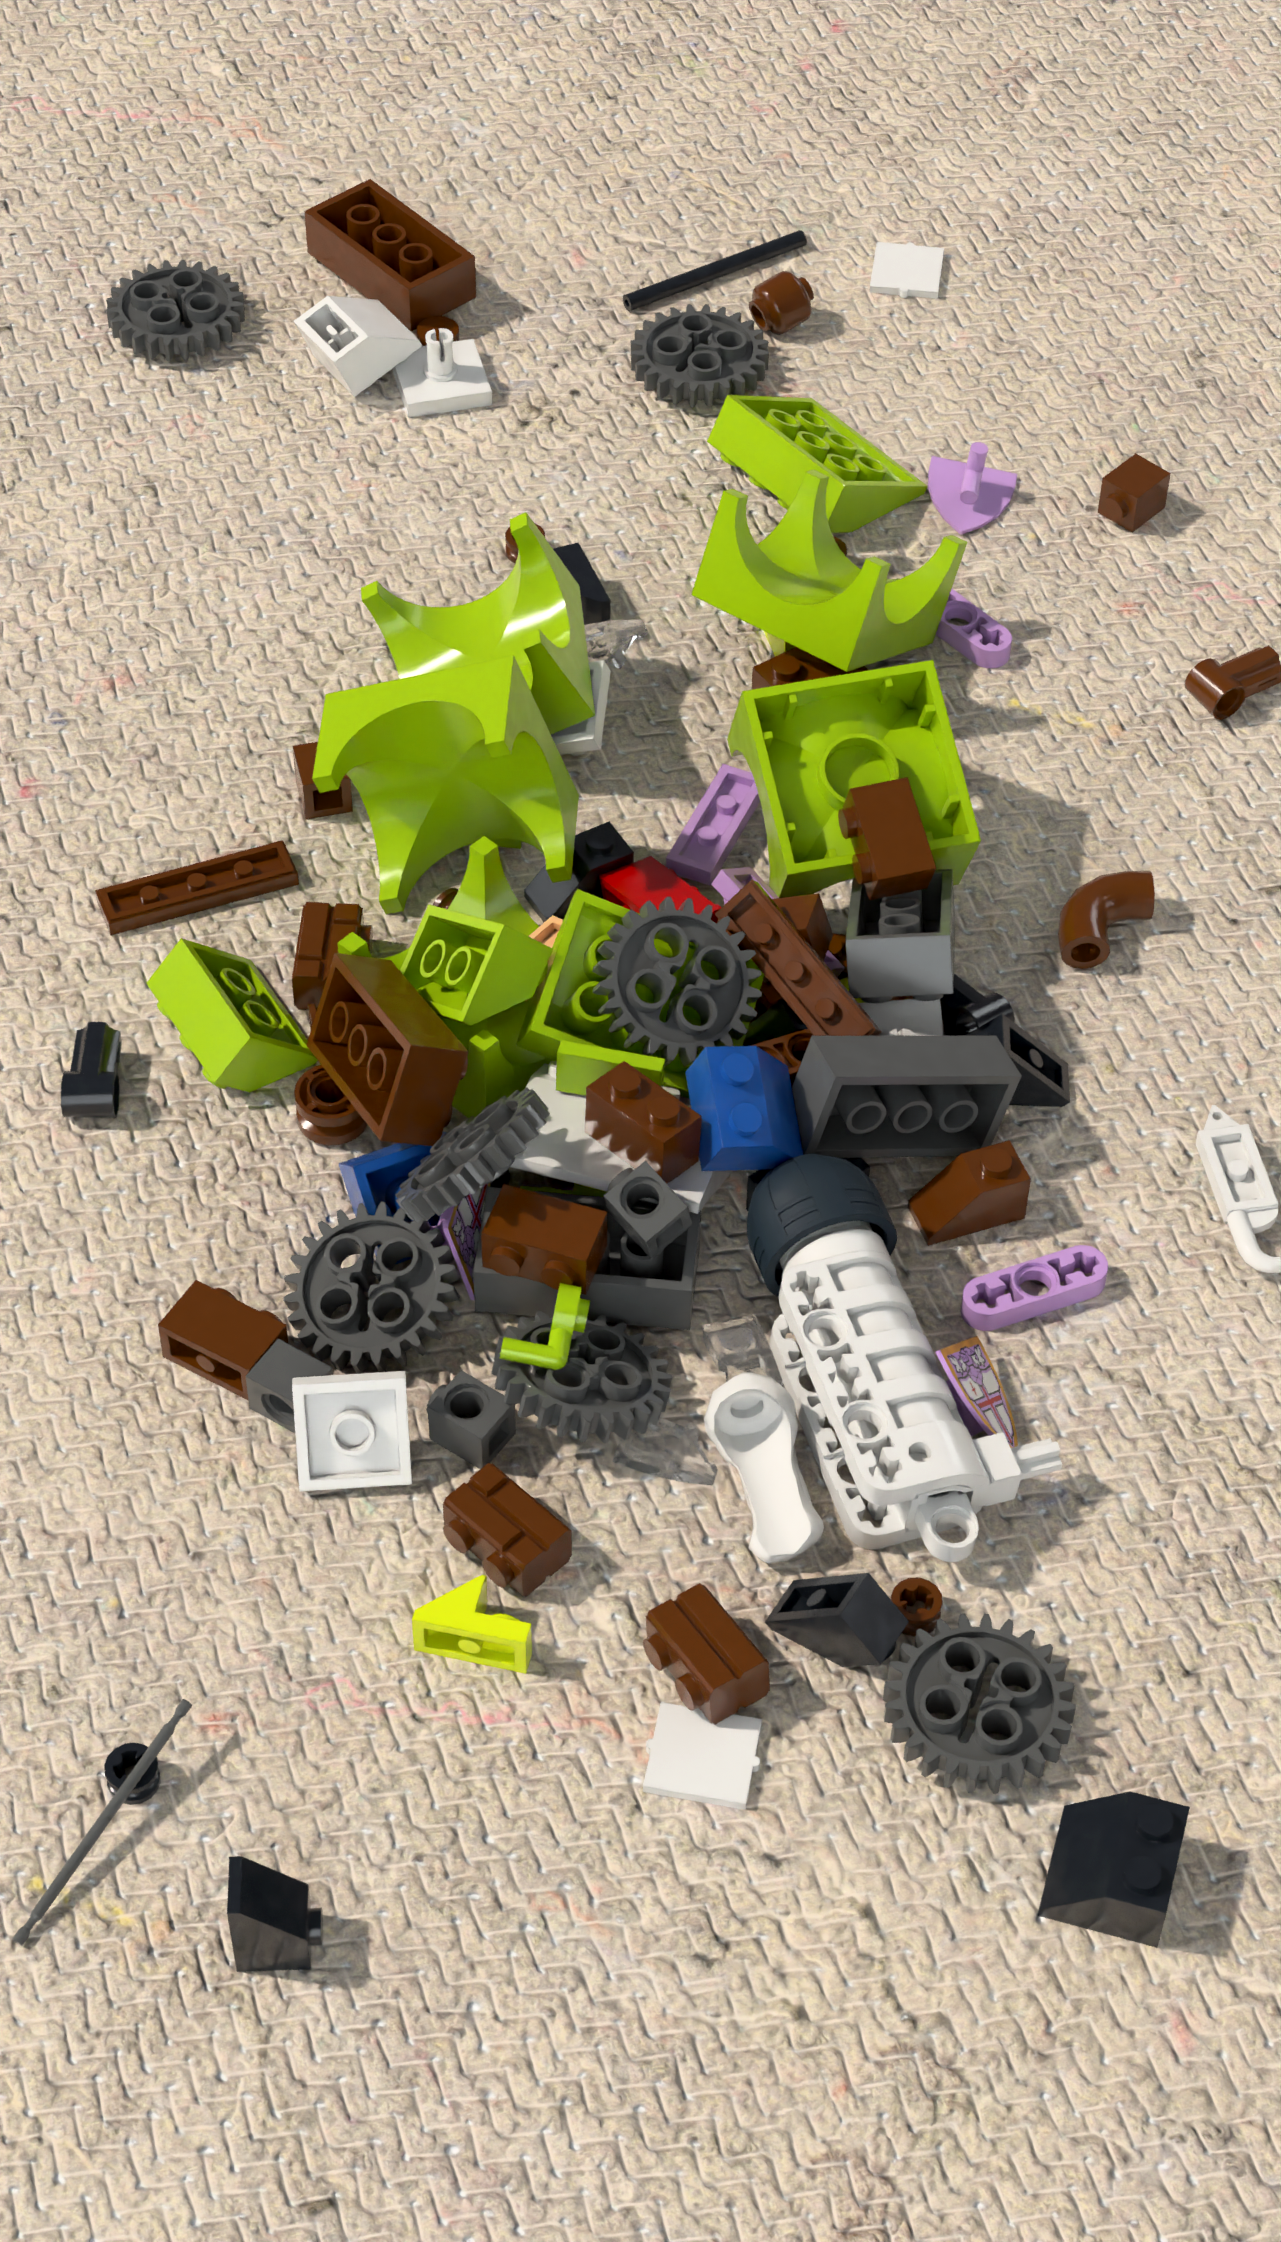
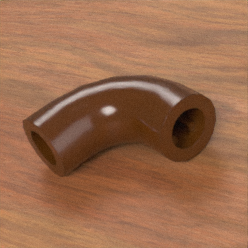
M1123 871L1101 875L1074 891L1060 912L1058 929L1061 959L1066 965L1073 968L1086 969L1103 963L1110 954L1107 933L1109 925L1124 920L1152 919L1155 901L1152 872Z

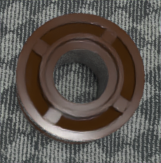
M322 1065L307 1070L298 1079L294 1090L298 1127L305 1137L322 1145H341L356 1139L364 1132L368 1124Z

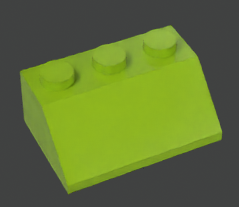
M428 904L400 972L438 1016L472 1026L532 998L537 986L542 983L547 974L548 960L553 948L504 924Z
M181 938L146 983L158 1000L157 1007L160 1012L172 1020L180 1032L179 1039L181 1043L195 1054L204 1067L202 1073L205 1078L218 1088L226 1089L231 1087L250 1093L308 1068L318 1061L306 1046L307 1038L250 959Z

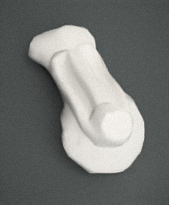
M743 1372L734 1376L713 1391L704 1417L705 1430L709 1439L716 1445L721 1457L738 1469L747 1505L753 1518V1530L748 1548L761 1561L767 1564L788 1561L819 1541L824 1529L823 1520L812 1506L795 1453L794 1443L798 1429L795 1402L790 1393L771 1377L751 1372Z

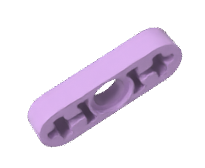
M951 589L936 635L980 667L998 668L1005 665L1010 658L1012 635L1009 630ZM960 618L968 621L969 624L956 626L948 623L947 620Z
M1077 1245L974 1278L964 1287L961 1316L974 1329L993 1331L1094 1298L1105 1287L1108 1261L1105 1255L1098 1249L1087 1245ZM1075 1268H1080L1081 1270L1073 1272ZM1091 1272H1092V1276H1089V1277H1086V1276H1085V1273H1091ZM1028 1280H1037L1044 1283L1049 1291L1041 1296H1032L1025 1293L1020 1285ZM984 1299L988 1305L995 1304V1307L988 1308L985 1303H977V1300Z

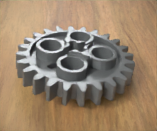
M165 260L163 268L157 269L152 264H147L148 272L146 273L132 270L133 280L120 278V287H112V297L106 300L108 326L112 328L113 338H120L123 348L133 345V353L136 355L148 350L149 359H154L159 353L165 354L166 361H171L174 354H180L184 360H188L189 352L194 351L201 357H204L205 348L210 347L219 351L221 350L220 340L232 342V332H241L240 322H245L243 292L239 291V283L231 282L229 273L218 275V267L216 266L206 271L203 270V265L200 261L193 267H187L186 261L181 260L177 267H172L169 261Z
M687 304L686 312L682 313L676 308L671 307L670 316L668 317L657 312L655 313V322L644 320L643 330H635V340H631V370L635 371V380L644 381L645 391L657 389L658 399L672 395L673 404L675 405L682 399H689L690 407H695L698 400H704L708 407L713 406V399L719 398L724 403L727 395H745V389L755 391L757 389V381H764L765 370H768V340H763V330H754L753 320L741 323L740 312L730 317L726 316V307L720 308L716 313L710 312L709 304H705L701 311H695L691 304Z
M666 897L660 903L659 910L651 901H647L640 908V915L631 909L622 918L623 925L616 923L607 932L612 941H604L597 950L607 960L599 961L592 970L597 975L605 977L606 980L599 982L593 988V993L608 996V1001L598 1012L599 1014H615L617 1020L611 1025L609 1031L614 1033L625 1029L629 1033L624 1043L626 1049L639 1041L644 1044L642 1055L651 1056L656 1050L661 1051V1058L665 1059V1066H668L674 1061L676 1055L679 1054L683 1066L689 1067L695 1061L696 1055L698 1054L699 1056L705 1047L734 1046L731 1038L739 1040L748 1032L742 1022L749 1023L757 1015V1012L748 1004L754 1003L762 996L761 991L750 987L749 984L762 974L760 970L746 967V962L756 954L755 950L740 951L737 946L746 934L742 931L730 936L726 932L731 919L729 916L715 923L711 920V905L708 904L699 914L694 913V905L691 898H687L679 909L676 910L672 898ZM654 939H661L669 944L672 950L671 958L664 957L658 953L654 945ZM689 942H693L696 946L694 954L679 979L678 986L682 990L672 998L667 1011L666 1022H661L659 1019L660 1012L676 984V977L673 974L684 964ZM701 961L710 962L716 967L719 974L718 980L710 979L704 974ZM641 984L648 987L653 993L654 1003L650 1004L642 1001L636 994L635 985ZM683 1006L692 1007L697 1011L701 1020L700 1026L692 1025L685 1019L682 1010Z
M528 1087L521 1092L519 1090L514 1091L508 1098L504 1095L493 1104L487 1105L476 1117L471 1116L467 1121L462 1122L459 1126L447 1132L430 1149L431 1154L420 1160L421 1165L409 1172L408 1176L410 1178L400 1184L401 1190L395 1194L397 1197L395 1201L409 1218L416 1223L422 1219L428 1221L435 1213L440 1216L446 1209L452 1206L456 1207L467 1194L474 1195L478 1189L498 1178L513 1164L516 1158L515 1155L525 1151L527 1148L525 1144L539 1135L537 1130L547 1123L545 1118L550 1115L548 1112L549 1108L533 1089L529 1090Z
M380 1202L375 1215H370L364 1204L360 1203L358 1204L356 1218L351 1220L342 1210H338V1225L331 1228L327 1223L320 1221L318 1226L323 1236L318 1241L306 1236L302 1239L309 1250L307 1256L292 1255L290 1258L300 1273H293L284 1277L290 1289L295 1291L283 1297V1301L288 1308L294 1311L287 1318L295 1330H301L297 1336L306 1348L313 1346L312 1351L321 1362L331 1356V1362L339 1371L345 1368L350 1359L353 1368L358 1374L365 1372L369 1361H373L379 1372H386L387 1359L395 1357L397 1362L402 1367L407 1366L405 1351L412 1348L418 1354L424 1356L426 1350L421 1340L425 1336L441 1340L442 1335L435 1325L437 1320L453 1321L454 1316L449 1308L444 1305V1303L458 1301L460 1298L455 1287L450 1285L460 1279V1274L456 1267L450 1265L454 1260L449 1245L442 1246L446 1240L438 1228L430 1230V1224L424 1219L418 1223L414 1220L412 1221L401 1207L392 1217L387 1204ZM381 1244L376 1255V1260H374L373 1256L375 1247ZM360 1254L359 1260L354 1265L348 1268H340L342 1262L348 1256ZM407 1257L413 1258L407 1268L402 1271H392L397 1261ZM376 1277H377L378 1281L380 1282V1284H375V1282H376ZM364 1291L368 1292V1297L365 1296ZM351 1304V1308L345 1316L331 1319L333 1312L338 1307ZM400 1307L404 1308L402 1315L397 1320L383 1322L385 1315L390 1310ZM368 1315H369V1317H370L369 1328H368L367 1331L361 1332V1331L365 1328V1325H366V1322H367V1319H368Z
M542 1311L536 1312L534 1321L522 1316L519 1318L517 1327L510 1325L506 1327L504 1337H499L491 1371L493 1375L497 1376L495 1389L506 1391L503 1402L505 1404H520L518 1411L520 1418L531 1415L537 1416L536 1427L539 1429L546 1427L550 1423L556 1425L558 1437L565 1436L569 1430L576 1431L581 1442H586L589 1433H596L603 1443L609 1442L611 1432H614L626 1441L629 1440L632 1429L644 1434L649 1423L657 1424L661 1412L666 1410L671 1392L672 1375L666 1373L668 1361L656 1359L659 1351L657 1346H642L645 1337L643 1333L629 1336L625 1333L626 1323L621 1322L611 1327L606 1325V1315L603 1314L598 1316L595 1321L587 1319L584 1333L573 1331L568 1360L562 1369L553 1370L499 1359L504 1337L548 1345L552 1319Z
M960 1614L958 1628L952 1630L940 1618L936 1622L935 1637L922 1629H918L916 1631L915 1645L902 1643L898 1661L890 1662L888 1670L889 1681L885 1682L883 1701L887 1702L884 1709V1722L892 1723L890 1739L892 1743L906 1742L903 1759L908 1762L922 1756L924 1760L921 1775L927 1777L937 1769L944 1771L943 1782L946 1788H949L957 1777L965 1778L967 1791L971 1794L974 1793L978 1780H986L993 1794H997L1001 1778L1007 1777L1019 1789L1023 1784L1024 1769L1038 1778L1043 1776L1045 1760L1056 1763L1059 1760L1061 1744H1068L1072 1728L1070 1724L1073 1723L1076 1705L1071 1703L1074 1683L1064 1681L1067 1667L1065 1662L1049 1664L1053 1651L1051 1644L1034 1649L1032 1646L1035 1631L1030 1629L1018 1638L1012 1635L1013 1620L1008 1619L1000 1630L993 1629L989 1614L983 1615L979 1627H972L967 1616ZM990 1663H997L998 1667L990 1681L989 1694L982 1700L972 1735L967 1743H961L959 1739L967 1726L969 1709H972L976 1704L987 1667ZM963 1666L971 1671L959 1672L951 1667ZM1014 1685L1019 1686L1025 1689L1026 1691L1015 1692L1011 1691L1006 1687ZM939 1712L947 1714L952 1718L942 1720L930 1714ZM999 1733L1008 1739L995 1740L986 1734Z

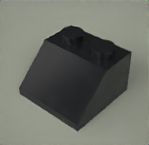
M1131 1791L1065 1805L1037 1916L1157 1948L1167 1913L1190 1807Z

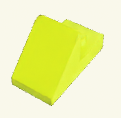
M481 1575L415 1609L412 1617L414 1650L526 1674L532 1656L531 1623L522 1622L508 1614H485L488 1602L487 1576Z

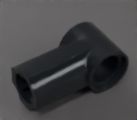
M954 974L953 994H944L940 998L942 1020L947 1023L950 1036H965L1001 1014L1015 1022L1013 1009L1004 996L998 993H989L983 996L956 974Z
M88 1022L86 1027L77 1030L70 1071H64L61 1082V1110L63 1117L116 1118L118 1115L120 1100L118 1066L122 1039L120 1031L109 1027L106 1022Z

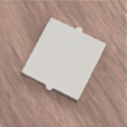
M877 242L869 293L899 295L901 298L911 296L938 299L944 248L918 246L912 242L907 244Z
M661 1702L654 1736L646 1742V1752L650 1755L643 1783V1792L746 1810L752 1773L757 1772L760 1768V1759L756 1756L762 1719L733 1714L715 1725L710 1723L699 1708L691 1711L686 1706Z

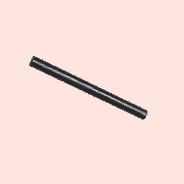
M798 230L623 295V304L627 311L651 304L806 246V236L802 230Z

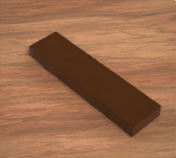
M281 840L95 890L98 906L111 936L299 885L298 872L286 845Z
M753 879L750 880L715 913L719 920L726 916L731 918L727 927L731 935L742 931L746 934L739 945L743 950H755L756 954L751 958L752 961L814 1036H879L882 1033L758 882Z

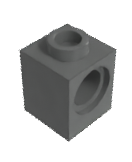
M646 1161L635 1170L627 1168L620 1172L610 1182L608 1192L604 1195L609 1214L651 1259L692 1225L688 1206ZM642 1198H652L659 1202L655 1210L649 1214L639 1215L631 1211L634 1203Z
M277 1339L245 1376L249 1408L295 1433L292 1378L333 1375V1368L290 1344Z
M461 1370L447 1386H439L428 1401L426 1411L428 1413L429 1438L478 1469H481L490 1463L516 1434L515 1404H505L503 1402V1394Z

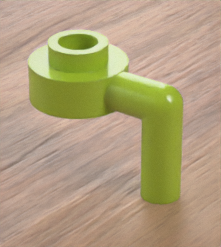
M560 1283L548 1345L504 1337L499 1359L553 1370L562 1369L568 1360L573 1331L584 1333L590 1300L580 1298L582 1287Z

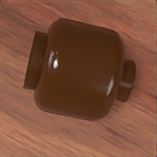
M782 271L754 287L752 301L749 302V310L757 326L764 332L769 330L776 335L784 334L810 318L812 311L811 300L814 299V293L805 278H797L788 271Z

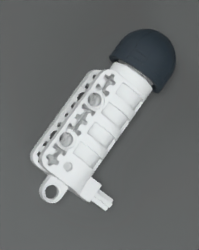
M805 1154L788 1159L771 1169L756 1186L747 1217V1238L750 1249L766 1287L772 1294L778 1297L783 1312L774 1321L769 1341L770 1352L785 1388L795 1402L796 1414L846 1534L853 1543L868 1550L881 1549L922 1537L928 1551L937 1559L946 1562H959L967 1558L973 1551L979 1531V1524L975 1514L981 1510L982 1506H990L1015 1499L1020 1480L1061 1470L1062 1462L1059 1457V1445L1056 1441L1052 1442L1051 1438L1010 1448L1004 1432L972 1440L967 1427L963 1424L949 1386L943 1379L937 1366L932 1348L919 1326L909 1297L903 1290L897 1277L895 1266L890 1257L897 1243L895 1226L876 1186L860 1168L838 1157ZM787 1333H792V1335L794 1334L796 1341L799 1345V1348L802 1352V1358L798 1359L799 1349L797 1347V1344L793 1338H786ZM809 1374L816 1392L803 1388L799 1383V1379ZM826 1416L830 1425L833 1426L842 1448L836 1450L838 1441L831 1428H823ZM848 1465L855 1484L841 1479L837 1472L839 1467ZM863 1500H868L867 1508L871 1517L874 1520H882L880 1528H874L870 1521H862L865 1511ZM959 1525L965 1531L967 1538L960 1543H950L940 1538L938 1532L949 1530Z

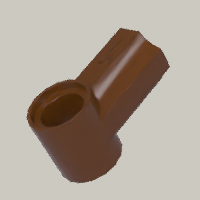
M1268 645L1264 648L1254 649L1222 664L1216 659H1205L1191 669L1185 680V689L1214 718L1219 720L1226 719L1242 706L1245 698L1281 683L1279 654Z

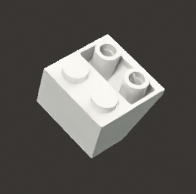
M326 296L294 320L313 356L354 397L422 347L419 339L379 300Z

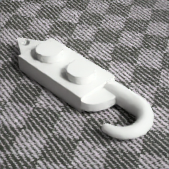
M1212 1105L1204 1130L1198 1131L1196 1147L1225 1224H1228L1238 1253L1246 1264L1261 1272L1281 1273V1257L1269 1256L1262 1252L1255 1237L1256 1233L1269 1229L1276 1222L1279 1203L1249 1124H1238L1216 1105Z

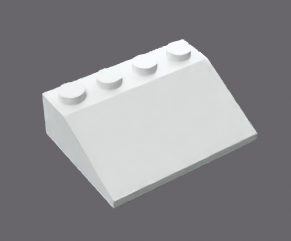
M551 1061L549 1064L545 1063L530 1077L526 1087L536 1092L549 1108L548 1112L550 1115L545 1118L547 1123L537 1130L539 1135L525 1144L527 1147L525 1151L515 1155V1161L510 1167L608 1191L610 1182L620 1172L627 1168L635 1169L585 1133L586 1096L557 1091V1061ZM663 1085V1089L691 1108L689 1098L681 1097L679 1090ZM699 1159V1162L667 1185L688 1206L689 1212L698 1214L733 1170L701 1171ZM642 1198V1199H640V1200H644V1201H648V1202H652V1203H656V1204L659 1203L658 1201H656L655 1199H652V1198Z

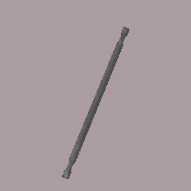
M182 1699L171 1720L162 1727L31 1911L28 1921L14 1935L12 1940L20 1946L25 1943L33 1926L42 1919L174 1733L177 1723L191 1709L192 1704Z

